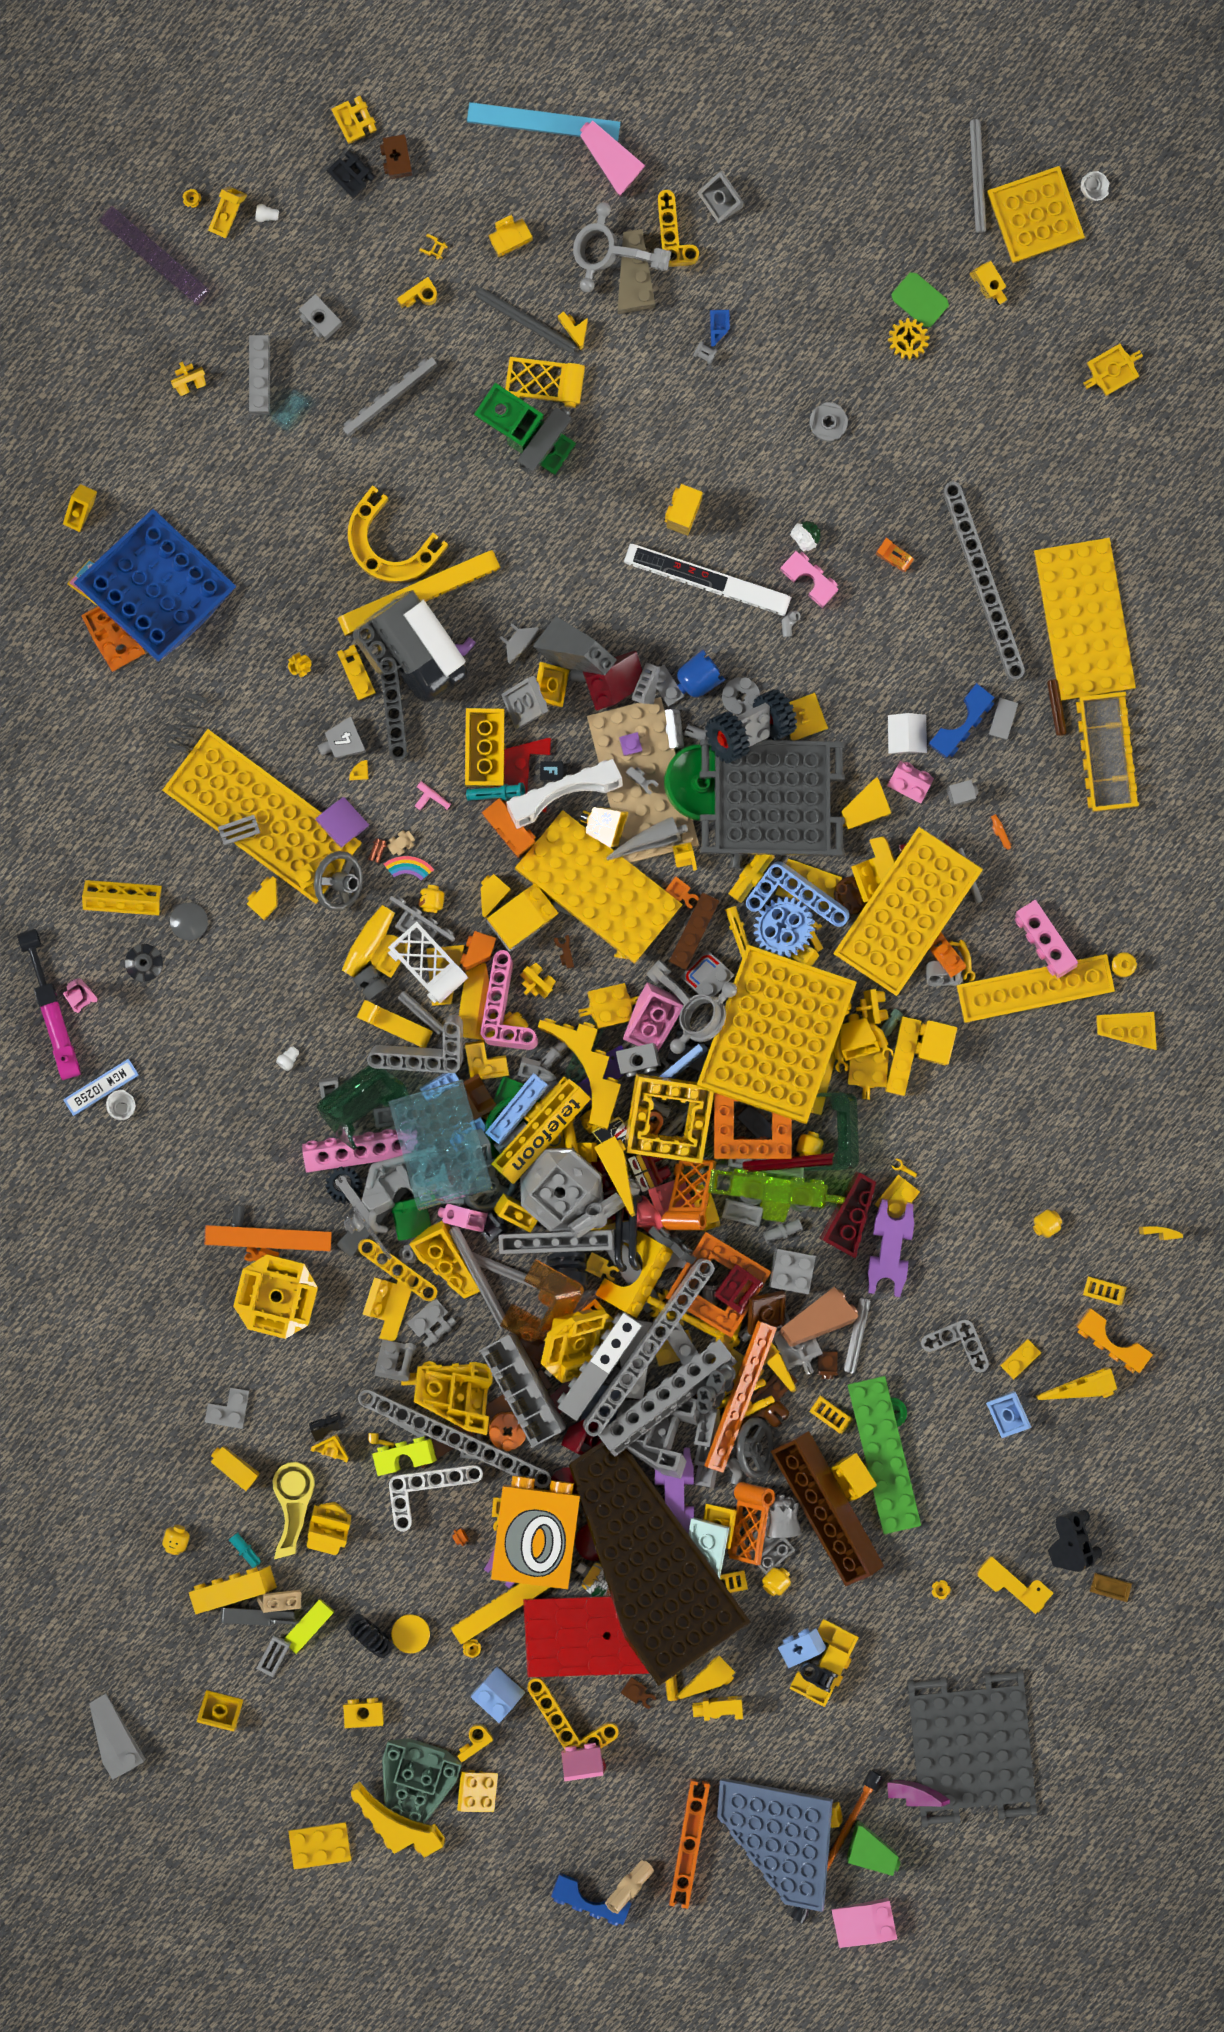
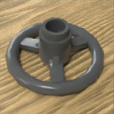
M336 851L328 854L320 862L314 878L315 895L320 904L329 911H343L348 909L357 900L363 883L362 869L357 859L348 852ZM345 859L341 872H336L332 877H322L326 867L332 861ZM351 867H353L355 875L349 874ZM321 885H331L334 890L339 891L342 903L333 904L329 902L323 894Z
M488 1159L477 1165L464 1182V1200L472 1210L480 1212L494 1210L499 1199L490 1204L483 1205L475 1202L483 1193L497 1191L512 1197L516 1190L518 1180L514 1184L510 1182L509 1187L499 1183L495 1176L496 1169L491 1165L495 1159ZM487 1169V1173L479 1175L482 1171ZM475 1182L478 1187L470 1193L471 1185Z
M758 1417L747 1420L742 1426L738 1440H735L732 1448L733 1453L738 1457L743 1472L753 1479L763 1477L769 1471L773 1462V1455L770 1452L773 1450V1434L767 1422ZM758 1425L759 1428L754 1437L746 1438L750 1428ZM765 1434L769 1450L763 1463L760 1457L762 1452L760 1441ZM745 1457L754 1460L757 1471L751 1470Z

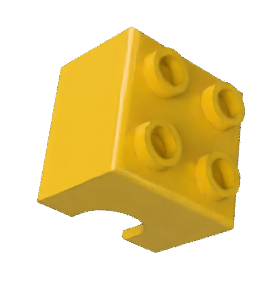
M930 1020L925 1022V1024L922 1023L919 1035L922 1036L921 1041L916 1044L914 1053L917 1054V1059L940 1065H948L957 1027Z

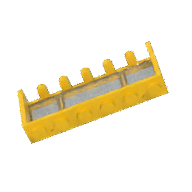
M1126 692L1079 697V702H1076L1077 714H1081V721H1078L1079 733L1083 732L1084 739L1080 740L1081 751H1085L1086 759H1082L1083 769L1087 770L1088 778H1085V787L1090 790L1087 804L1088 808H1092V812L1139 806L1134 776L1135 768L1132 759V745L1130 742V727L1128 726V709L1125 700Z

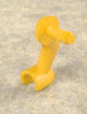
M960 940L959 943L950 941L951 946L958 947V951L961 952L967 967L962 972L963 980H966L969 973V981H974L976 975L972 971L971 956L963 940Z

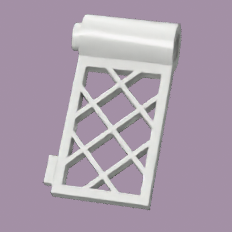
M418 922L414 923L388 947L390 949L388 954L395 961L399 959L428 990L427 996L434 1004L436 1002L440 1004L468 979L461 968L454 963ZM416 928L422 933L421 941L410 940L411 932ZM399 943H408L407 954L398 953L395 947ZM410 943L421 944V954H410ZM424 944H432L435 947L434 955L423 954ZM409 957H421L420 968L411 967L409 965ZM423 957L434 958V968H423ZM437 958H445L450 963L444 969L436 968ZM422 971H434L433 979L428 984L422 979Z

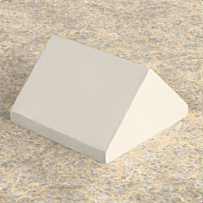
M913 713L888 715V754L927 753L926 715Z

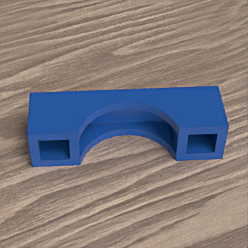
M976 683L964 698L968 711L965 723L953 730L941 728L928 745L945 759L948 756L953 757L959 749L956 747L960 741L965 742L971 734L968 730L972 725L975 728L982 720L980 715L984 711L988 713L994 705L992 700L995 697Z
M559 1873L551 1893L554 1902L561 1905L568 1903L572 1905V1909L579 1912L586 1910L590 1912V1916L597 1919L601 1917L606 1918L608 1923L615 1926L624 1924L632 1901L629 1900L618 1914L613 1913L605 1904L607 1900L592 1902L585 1899L578 1889V1879Z

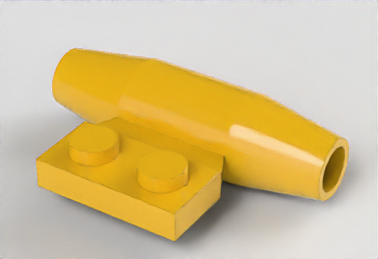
M381 905L367 921L350 948L342 971L355 978L370 961L378 971L390 978L393 976L401 961L399 959L395 961L388 954L390 951L388 947L398 937L386 934L395 912ZM399 943L395 950L398 953L406 954L408 943Z

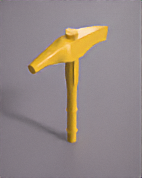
M649 1296L647 1299V1303L661 1310L666 1305V1303L652 1296ZM671 1310L668 1312L675 1317V1311ZM686 1313L681 1318V1320L699 1330L716 1337L715 1341L720 1339L729 1352L740 1343L738 1333L740 1332L741 1323L731 1338L705 1321ZM716 1358L712 1359L711 1364L715 1362Z

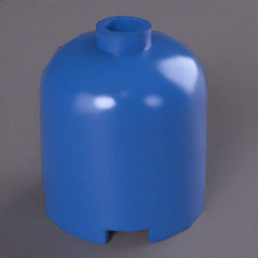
M704 650L696 654L677 672V678L680 682L677 685L683 694L688 693L694 698L705 695L725 681L723 675L719 677V669L709 655L706 658L704 657L706 655Z

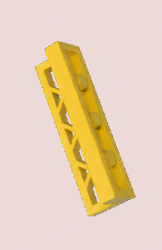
M85 880L82 894L83 910L159 915L162 886ZM93 887L98 888L99 890H97L96 892L88 891V888ZM116 889L117 892L109 893L108 890ZM130 890H134V891H136L137 893H135L134 895H131V894H128L127 892L130 891ZM148 892H157L156 896L146 895Z

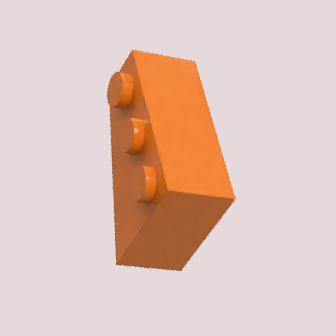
M499 798L481 812L517 858L522 856L536 843L534 840L536 837L530 829L527 831L524 827L516 829L507 809V801H501Z

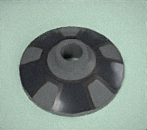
M139 944L131 948L127 953L125 968L133 979L140 982H148L155 979L162 971L163 958L159 950L154 946ZM141 959H146L147 964L145 966L140 965Z

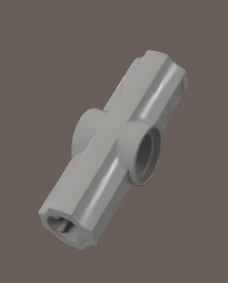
M614 1193L601 1203H592L586 1208L585 1214L568 1225L569 1230L577 1239L593 1228H602L606 1225L607 1218L625 1207V1204L617 1193Z

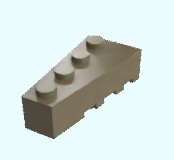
M642 229L623 232L622 247L646 251ZM621 257L618 314L655 308L648 262Z

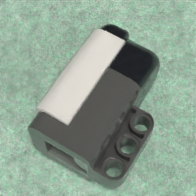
M413 590L404 592L364 620V623L353 632L355 642L379 675H388L398 670L409 689L421 701H433L449 688L457 686L467 676V669L464 665L465 659L424 599L420 600ZM362 629L367 632L366 639H362L360 636ZM373 645L378 648L377 655H373L371 652ZM384 661H386L389 665L388 671H385L382 668V663Z

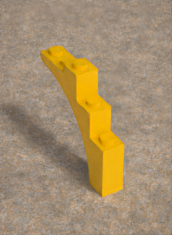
M545 1018L544 1021L540 1020L538 1029L553 1035L565 1043L584 1066L592 1092V1110L589 1125L608 1130L621 1084H618V1080L607 1077V1080L603 1079L609 1056H606L607 1053L601 1050L592 1052L598 1029L594 1028L595 1025L584 1022L583 1025H578L576 1031L573 1026L563 1024L562 1027L556 1025V1021Z

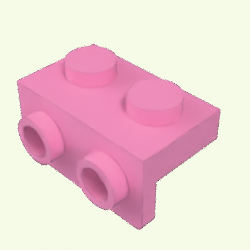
M900 761L887 786L922 803L934 778L928 772L920 771L914 768L912 764Z

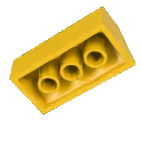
M466 708V787L504 786V709Z

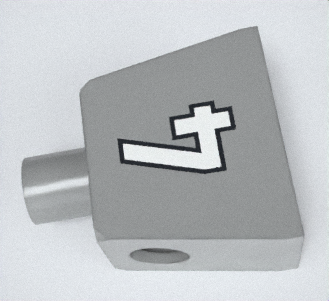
M351 717L325 732L328 741L317 745L322 756L333 752L335 759L366 752Z

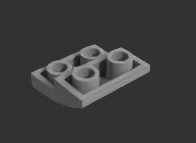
M757 1530L752 1533L755 1540L758 1538ZM765 1536L761 1564L758 1566L767 1574L772 1568H775L793 1553L795 1549L786 1538ZM747 1537L744 1540V1543L746 1547H749L751 1545V1542ZM752 1549L749 1553L754 1560L755 1551Z

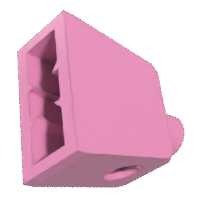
M447 1204L446 1207L441 1206L438 1210V1216L443 1218L442 1221L444 1223L470 1230L484 1231L488 1213L452 1204Z

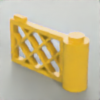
M510 357L505 389L509 391L510 384L517 379L523 387L517 392H509L518 398L562 402L565 407L575 408L576 405H580L585 366L575 363L565 364ZM513 362L522 363L525 369L516 375L512 370ZM535 365H541L544 371L535 377L529 369ZM554 367L562 368L561 375L554 380L549 371ZM528 371L533 380L524 385L519 377ZM547 373L552 382L543 388L538 379ZM536 382L542 390L536 394H531L527 388ZM553 384L559 389L558 397L549 396L546 392Z

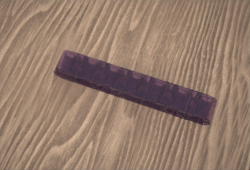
M110 206L99 219L102 225L107 226L109 231L119 239L121 238L124 244L131 250L136 251V254L145 262L150 263V266L160 275H164L167 281L174 287L179 288V291L189 300H193L195 305L198 306L208 295L210 290L113 206Z

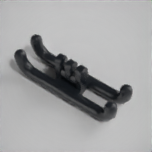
M640 1195L632 1197L635 1216L631 1217L629 1214L628 1222H623V1208L617 1211L615 1215L614 1257L615 1264L621 1272L627 1270V1266L622 1260L623 1242L629 1244L628 1257L631 1267L635 1271L641 1269V1265L636 1259L637 1204L643 1200Z

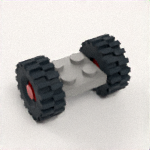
M772 689L754 699L755 703L752 706L753 709L739 716H733L732 712L728 713L727 711L709 719L705 729L708 731L706 732V737L709 738L707 741L712 746L711 750L716 752V757H720L722 762L731 763L746 756L750 746L766 738H772L775 741L793 733L797 728L795 725L797 723V719H795L796 712L792 710L794 708L793 705L789 704L790 700L788 697L785 698L783 692L780 693V690Z

